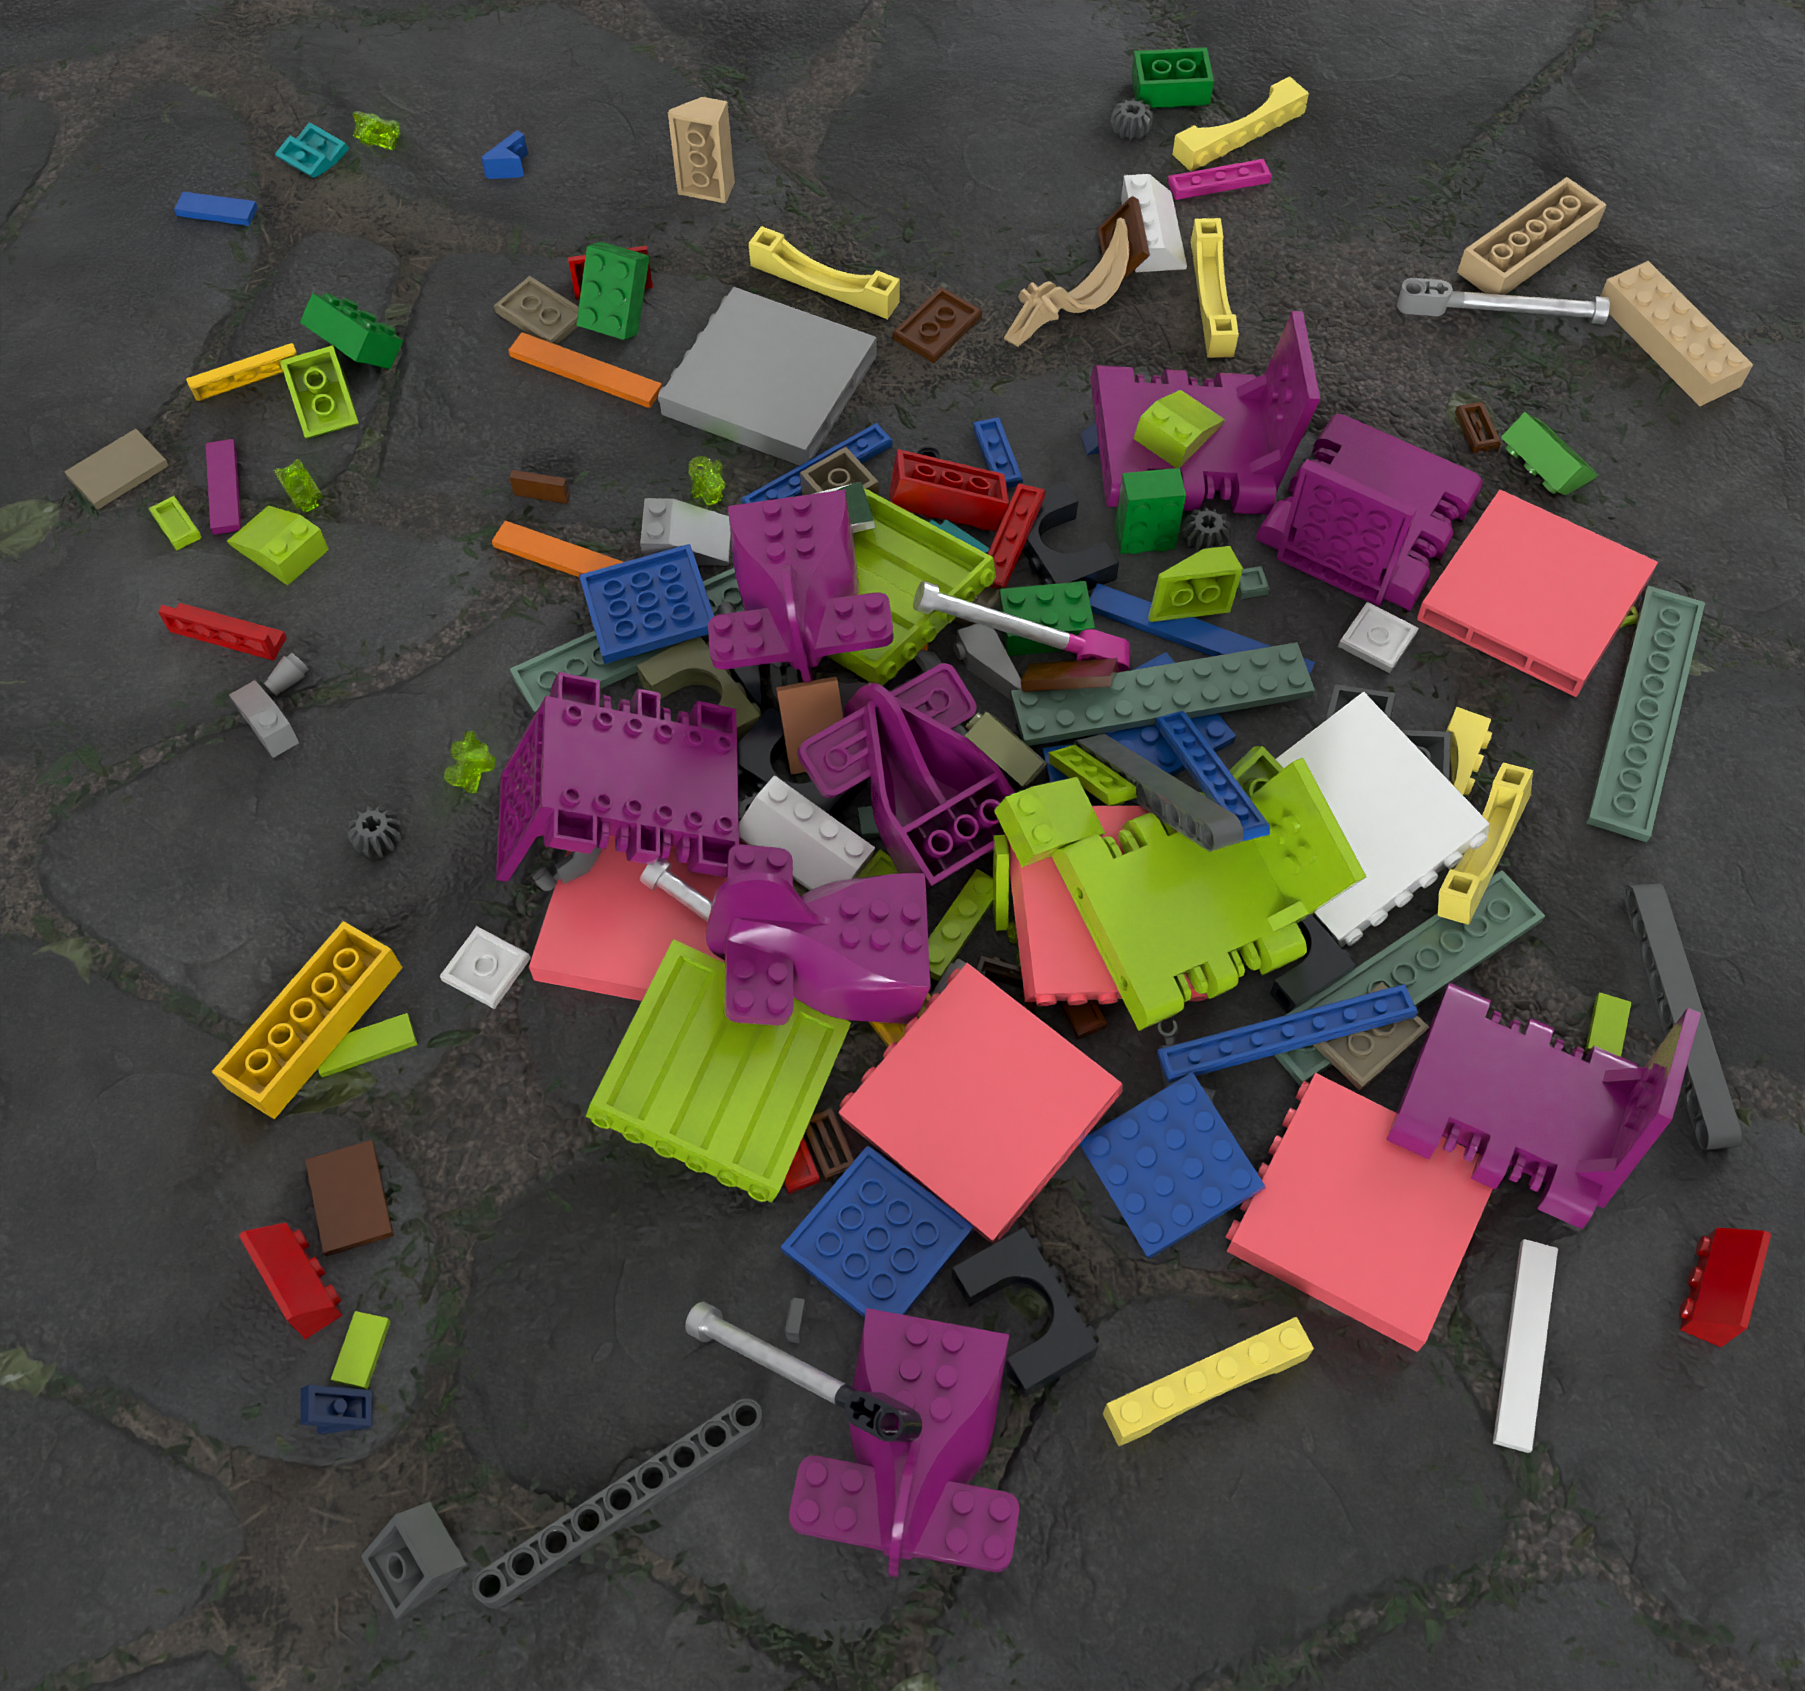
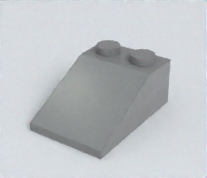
M645 498L640 540L643 557L690 544L697 565L729 566L731 541L729 516L676 499Z

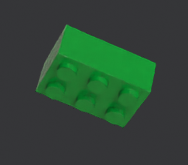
M1207 48L1134 51L1131 77L1137 102L1143 100L1144 105H1150V108L1210 105L1214 79Z
M602 241L588 245L577 326L623 340L638 335L649 255Z
M312 293L300 320L301 324L354 361L391 369L404 341L394 334L396 331L394 328L384 323L379 324L376 322L377 317L364 310L360 311L357 309L358 304L348 298H343L341 301L329 293H325L324 296Z
M1180 468L1122 474L1114 525L1120 554L1167 551L1176 548L1186 498Z
M1086 581L999 590L998 611L1077 636L1084 630H1095ZM1002 631L1004 647L1008 656L1065 651Z

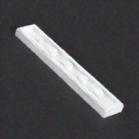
M1523 1239L1520 1242L1493 1443L1530 1453L1534 1440L1558 1248Z

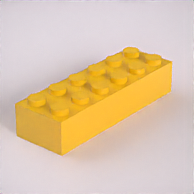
M343 921L214 1068L212 1073L226 1089L275 1120L403 967L392 949Z

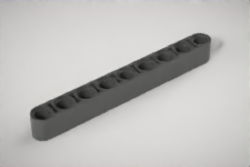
M1101 733L1074 741L1073 745L1078 746L1136 786L1137 798L1131 799L1133 802L1148 812L1155 814L1160 820L1205 850L1211 852L1242 842L1243 827L1236 815L1111 737Z
M1659 882L1627 885L1624 891V902L1665 1038L1687 1007L1701 1013L1681 1085L1698 1145L1703 1150L1738 1147L1742 1139L1741 1128L1665 888Z
M750 1398L738 1400L482 1569L473 1580L472 1590L474 1596L489 1608H500L757 1437L764 1427V1418L760 1405ZM746 1411L757 1415L755 1422L750 1426H742L738 1423L739 1416ZM714 1432H722L726 1435L724 1443L718 1447H712L707 1444L708 1437ZM684 1452L693 1453L695 1459L689 1467L681 1468L676 1465V1460L680 1454ZM652 1473H660L663 1475L661 1485L655 1489L646 1488V1478ZM629 1494L631 1495V1503L626 1509L616 1510L613 1508L614 1500L618 1495ZM587 1516H599V1524L593 1531L585 1532L582 1530V1522ZM557 1536H565L567 1538L565 1549L559 1553H551L549 1550L551 1541ZM526 1557L533 1558L534 1567L532 1571L526 1575H518L517 1566L519 1562ZM499 1579L501 1582L499 1592L491 1598H486L484 1595L486 1584L490 1580Z

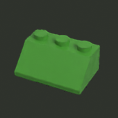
M1526 412L1501 437L1507 443L1505 449L1515 458L1520 455L1526 461L1523 466L1534 476L1537 474L1545 479L1542 482L1543 486L1553 494L1559 492L1568 495L1599 475L1543 421Z

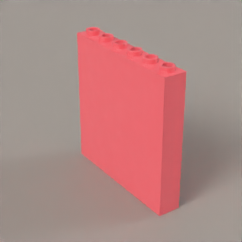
M1499 490L1423 600L1417 620L1577 698L1649 582L1658 562L1512 494Z
M1092 806L1105 831L1101 838L1112 837L1124 855L1125 853L1118 838L1119 831L1123 830L1122 826L1127 821L1149 812L1141 806ZM1007 838L1009 870L1025 1002H1036L1037 1006H1050L1056 1004V1001H1067L1068 1005H1081L1087 1003V1000H1098L1099 1004L1116 1003L1118 999H1122L1052 856L1022 868ZM1185 974L1184 977L1189 984L1188 986L1192 994L1189 1001L1197 1002L1208 999L1206 993L1199 994L1195 991Z
M609 836L606 849H602L598 859L588 873L563 884L561 879L557 880L529 964V969L534 981L642 1001L673 939L725 963V960L713 954L707 945V922L660 887L652 890L640 881V877L648 864L628 861L626 851H616L615 836ZM739 840V845H746L741 840ZM670 846V855L668 860H666L672 864L670 872L713 902L717 889L726 882V878L690 872L687 863L677 861L676 847ZM567 851L565 857L568 856L572 851Z
M966 963L962 969L957 968L952 972L947 980L948 985L940 994L937 992L928 1000L925 1007L927 1010L921 1017H915L908 1023L904 1030L906 1034L898 1043L893 1042L889 1045L883 1054V1061L877 1068L871 1067L865 1073L861 1080L863 1084L855 1093L850 1092L845 1096L840 1104L841 1109L838 1113L845 1123L933 1196L974 1226V1230L993 1245L1004 1237L1121 1095L1123 1086L1114 1076L979 971Z
M1315 1073L1310 1083L1303 1081L1295 1097L1301 1102L1297 1110L1290 1107L1282 1123V1126L1286 1127L1287 1130L1283 1138L1276 1135L1268 1151L1269 1154L1274 1156L1270 1165L1262 1163L1257 1173L1266 1188L1242 1203L1240 1209L1246 1213L1241 1222L1234 1219L1225 1237L1231 1240L1226 1252L1418 1352L1427 1341L1493 1189L1471 1179L1479 1156L1478 1153L1475 1154L1472 1162L1463 1159L1466 1147L1458 1143L1455 1149L1449 1153L1443 1150L1446 1138L1443 1136L1430 1159L1389 1142L1386 1138L1395 1118V1112Z

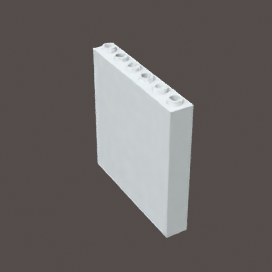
M1362 692L1276 758L1283 768L1292 761L1304 758L1367 878L1312 913V916L1320 925L1327 927L1332 934V938L1341 948L1346 944L1348 946L1355 944L1363 936L1362 931L1371 924L1373 927L1378 926L1388 917L1387 912L1396 905L1399 908L1404 906L1412 899V893L1421 886L1423 888L1430 886L1438 878L1437 873L1445 867L1448 869L1453 868L1463 859V853L1470 848L1473 850L1479 848L1488 839L1490 823L1365 692Z

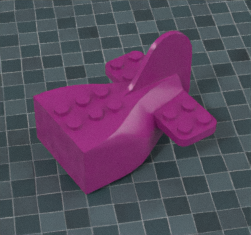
M845 489L728 506L734 570L745 611L714 616L709 621V652L715 668L731 669L775 662H788L794 669H800L805 683L813 681L812 667L817 666L823 656L880 648L892 643L894 632L888 596L881 592L858 595L859 579L855 543Z
M946 663L933 667L891 692L877 683L864 685L858 689L845 705L844 719L805 740L799 746L797 753L801 764L817 790L826 798L837 797L871 777L873 816L898 874L924 873L926 890L994 849V835H1005L994 810L1005 797L1015 794L998 765L971 740L952 730L975 714L976 703L953 666Z
M742 844L735 845L729 850L726 882L715 893L706 926V942L709 949L717 957L725 960L724 1011L728 1019L737 1023L784 1025L790 1020L793 1013V997L823 1014L846 1020L908 1024L913 1018L917 1017L931 987L924 873L888 874L841 880L817 887L799 896L793 888V859L787 850L776 847Z
M866 1308L852 1387L858 1391L884 1393L915 1409L922 1419V1431L919 1437L910 1443L885 1442L850 1423L851 1444L857 1463L821 1456H808L801 1461L789 1511V1522L792 1529L802 1535L881 1550L884 1555L889 1556L888 1575L897 1578L900 1573L902 1558L911 1560L913 1557L991 1572L1006 1570L1010 1565L1014 1549L1019 1515L1017 1498L1008 1492L972 1486L969 1483L981 1469L990 1449L1009 1334ZM899 1418L897 1419V1422H896L897 1431L899 1430V1427H900Z

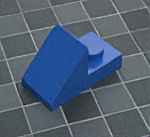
M518 130L481 156L485 177L497 179L524 176L521 160L528 155L524 134Z

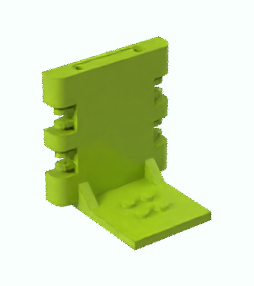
M1303 757L1292 761L1249 797L1269 823L1270 835L1242 841L1209 852L1177 831L1176 833L1174 828L1160 820L1155 814L1149 812L1127 821L1122 826L1123 830L1119 831L1118 838L1125 853L1124 855L1112 837L1101 838L1097 834L1059 848L1051 855L1138 1031L1174 1016L1183 1010L1184 1002L1190 1000L1192 995L1189 984L1184 977L1185 974L1197 993H1206L1208 998L1211 999L1237 986L1238 978L1244 976V965L1237 951L1240 952L1246 965L1251 970L1259 969L1262 975L1304 956L1307 951L1306 941L1297 923L1367 878Z

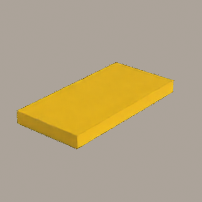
M293 343L186 378L196 401H200L283 373L280 360L297 356V352Z

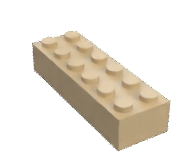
M1566 177L1464 250L1457 273L1486 294L1506 295L1597 229L1607 204Z
M1649 261L1607 279L1600 297L1609 298L1610 307L1608 314L1699 406L1742 386L1753 364Z

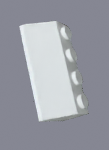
M1150 174L1124 175L1121 201L1124 204L1131 196L1139 199L1150 256L1135 269V272L1186 269L1187 263L1171 191Z
M775 775L758 793L739 822V840L746 845L776 847L787 850L793 859V879L810 891L828 883L856 879L870 862L875 847Z

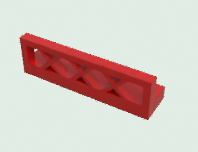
M178 603L176 608L161 605L158 610L169 632L273 661L287 639L284 631Z

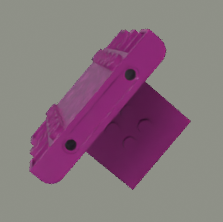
M1291 312L1265 374L1257 378L1254 374L1218 372L1214 381L1213 379L1205 378L1203 386H1198L1197 379L1193 377L1188 378L1185 370L1164 369L1161 377L1153 375L1150 383H1145L1143 374H1136L1134 379L1132 367L1095 365L1090 376L1106 507L1118 506L1123 473L1175 468L1134 440L1133 437L1141 415L1157 400L1182 390L1225 419L1224 424L1180 467L1186 493L1183 510H1199L1203 499H1212L1215 490H1219L1222 500H1229L1231 498L1233 513L1268 515L1274 506L1276 492L1320 401L1303 312Z
M1335 414L1330 418L1314 444L1312 453H1314L1316 459L1311 461L1306 459L1299 466L1291 478L1288 487L1292 497H1287V499L1275 503L1258 529L1256 540L1277 549V560L1380 607L1385 599L1411 611L1430 576L1428 559L1434 556L1442 559L1453 538L1451 520L1455 518L1464 520L1479 496L1483 481L1477 473L1348 416Z
M558 672L553 681L550 696H545L501 773L496 880L508 882L536 837L544 835L546 847L591 854L595 847L606 849L609 836H615L616 851H626L628 861L653 865L658 858L668 860L671 851L670 846L676 847L677 861L687 863L690 872L726 878L729 850L733 846L739 845L736 709L697 701L689 715L688 712L679 711L676 722H672L670 709L664 707L660 709V693L638 688L631 702L620 699L617 710L611 709L610 696L602 695L600 699V680Z
M1449 982L1441 995L1386 1140L1427 1159H1430L1442 1136L1447 1137L1443 1150L1449 1153L1455 1149L1457 1142L1466 1146L1463 1159L1472 1162L1476 1151L1480 1153L1471 1179L1496 1189L1503 1179L1508 1166H1511L1508 1179L1515 1183L1521 1178L1523 1172L1532 1176L1529 1181V1189L1538 1192L1542 1181L1546 1182L1537 1209L1583 1229L1594 1213L1596 1206L1601 1208L1606 1206L1671 1122L1701 1013L1687 1007L1645 1067L1637 1068L1638 1065L1595 1045L1587 1053L1584 1061L1581 1060L1584 1049L1578 1046L1572 1050L1570 1055L1562 1052L1564 1040L1556 1038L1551 1047L1549 1044L1554 1028L1533 1018L1528 1019L1521 1033L1518 1032L1521 1022L1513 1019L1508 1027L1499 1024L1502 1018V1013L1494 1010L1489 1020L1485 1017L1491 1000Z

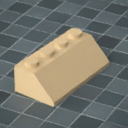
M700 97L670 109L668 119L678 194L726 203L735 183L727 101Z

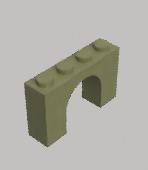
M701 637L680 642L637 665L639 680L645 690L660 693V699L689 685H704L717 691L722 697L718 705L736 709L737 744L762 717L758 705L755 702L750 703L746 698L747 694L740 682L735 683L731 678L730 670L717 669L713 666L709 652V641L704 642Z
M985 712L983 715L977 713L966 725L969 731L965 736L1022 787L1025 785L1029 786L1048 764L1000 720L988 712Z

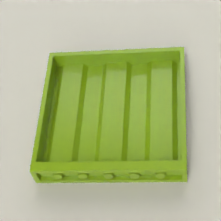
M864 488L875 528L853 533L859 579L858 595L881 592L888 596L894 640L885 647L832 654L827 657L867 681L883 686L888 680L894 678L908 661L914 659L917 653L956 617L937 610L926 614L913 609L914 596L922 581L938 585L940 593L973 602L980 592L993 583L996 574L992 556Z
M673 939L590 1103L585 1117L590 1118L600 1128H611L622 1133L627 1140L633 1143L642 1142L654 1148L655 1152L663 1157H674L685 1162L686 1166L693 1171L711 1174L717 1177V1180L723 1185L739 1187L747 1191L752 1198L758 1201H769L772 1203L782 1187L851 1022L823 1014L793 997V1013L790 1020L784 1025L733 1022L727 1018L724 1011L725 963Z

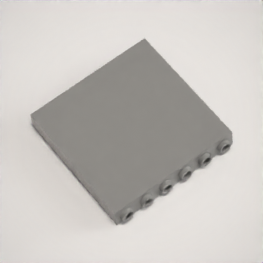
M733 287L728 296H724L717 312L711 315L704 331L698 334L691 350L686 351L680 366L673 370L667 385L660 389L658 402H660L661 415L800 466L813 459L876 358L877 337Z

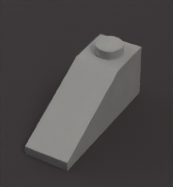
M977 623L957 630V640L953 645L957 658L959 660L963 659L969 671L1011 700V691L1022 689L1021 678L995 629Z
M256 680L229 694L231 700L272 758L299 743L288 720Z

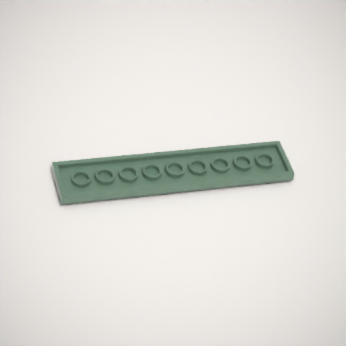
M734 568L703 581L714 616L718 615L717 609L723 602H732L733 606H736L737 612L745 611ZM594 630L509 670L535 715L545 696H550L551 687L558 672L600 680L601 689L638 672V664L676 644L604 664ZM709 634L700 637L703 641L709 639Z
M1652 586L1646 587L1586 824L1646 843L1650 839L1705 602Z
M1298 642L1119 672L1116 673L1110 687L1024 692L1022 689L1011 691L1010 698L1022 741L1031 746L1156 724L1158 717L1179 711H1184L1189 718L1310 698L1313 697L1315 689Z
M1501 870L1491 878L1469 925L1439 917L1437 913L1287 1015L1368 994L1381 982L1388 988L1405 984L1415 1007H1418L1446 988L1449 982L1453 983L1541 923L1545 915ZM1313 1045L1274 1055L1300 1087L1303 1081H1310L1315 1073L1320 1074L1333 1065Z

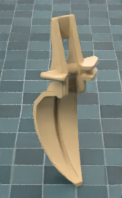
M1123 218L1117 219L1115 232L1107 251L1091 274L1078 287L1067 292L1064 288L1056 287L1054 283L1048 281L1039 287L1032 282L1027 290H1021L1018 297L1024 306L1004 339L1018 347L1026 339L1028 340L1044 323L1059 319L1058 313L1061 308L1068 312L1081 313L1088 309H1096L1105 304L1118 290L1126 273L1129 241L1125 220Z

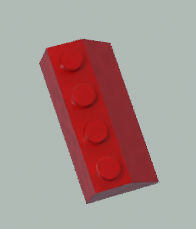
M897 449L889 490L891 503L908 512L922 514L927 518L946 519L953 524L975 526L983 531H998L1009 505L1004 474Z

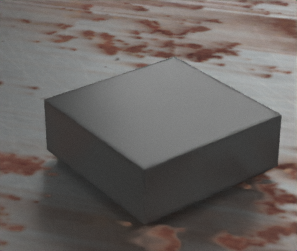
M792 1298L790 1301L785 1327L788 1342L800 1343L806 1313L805 1299Z

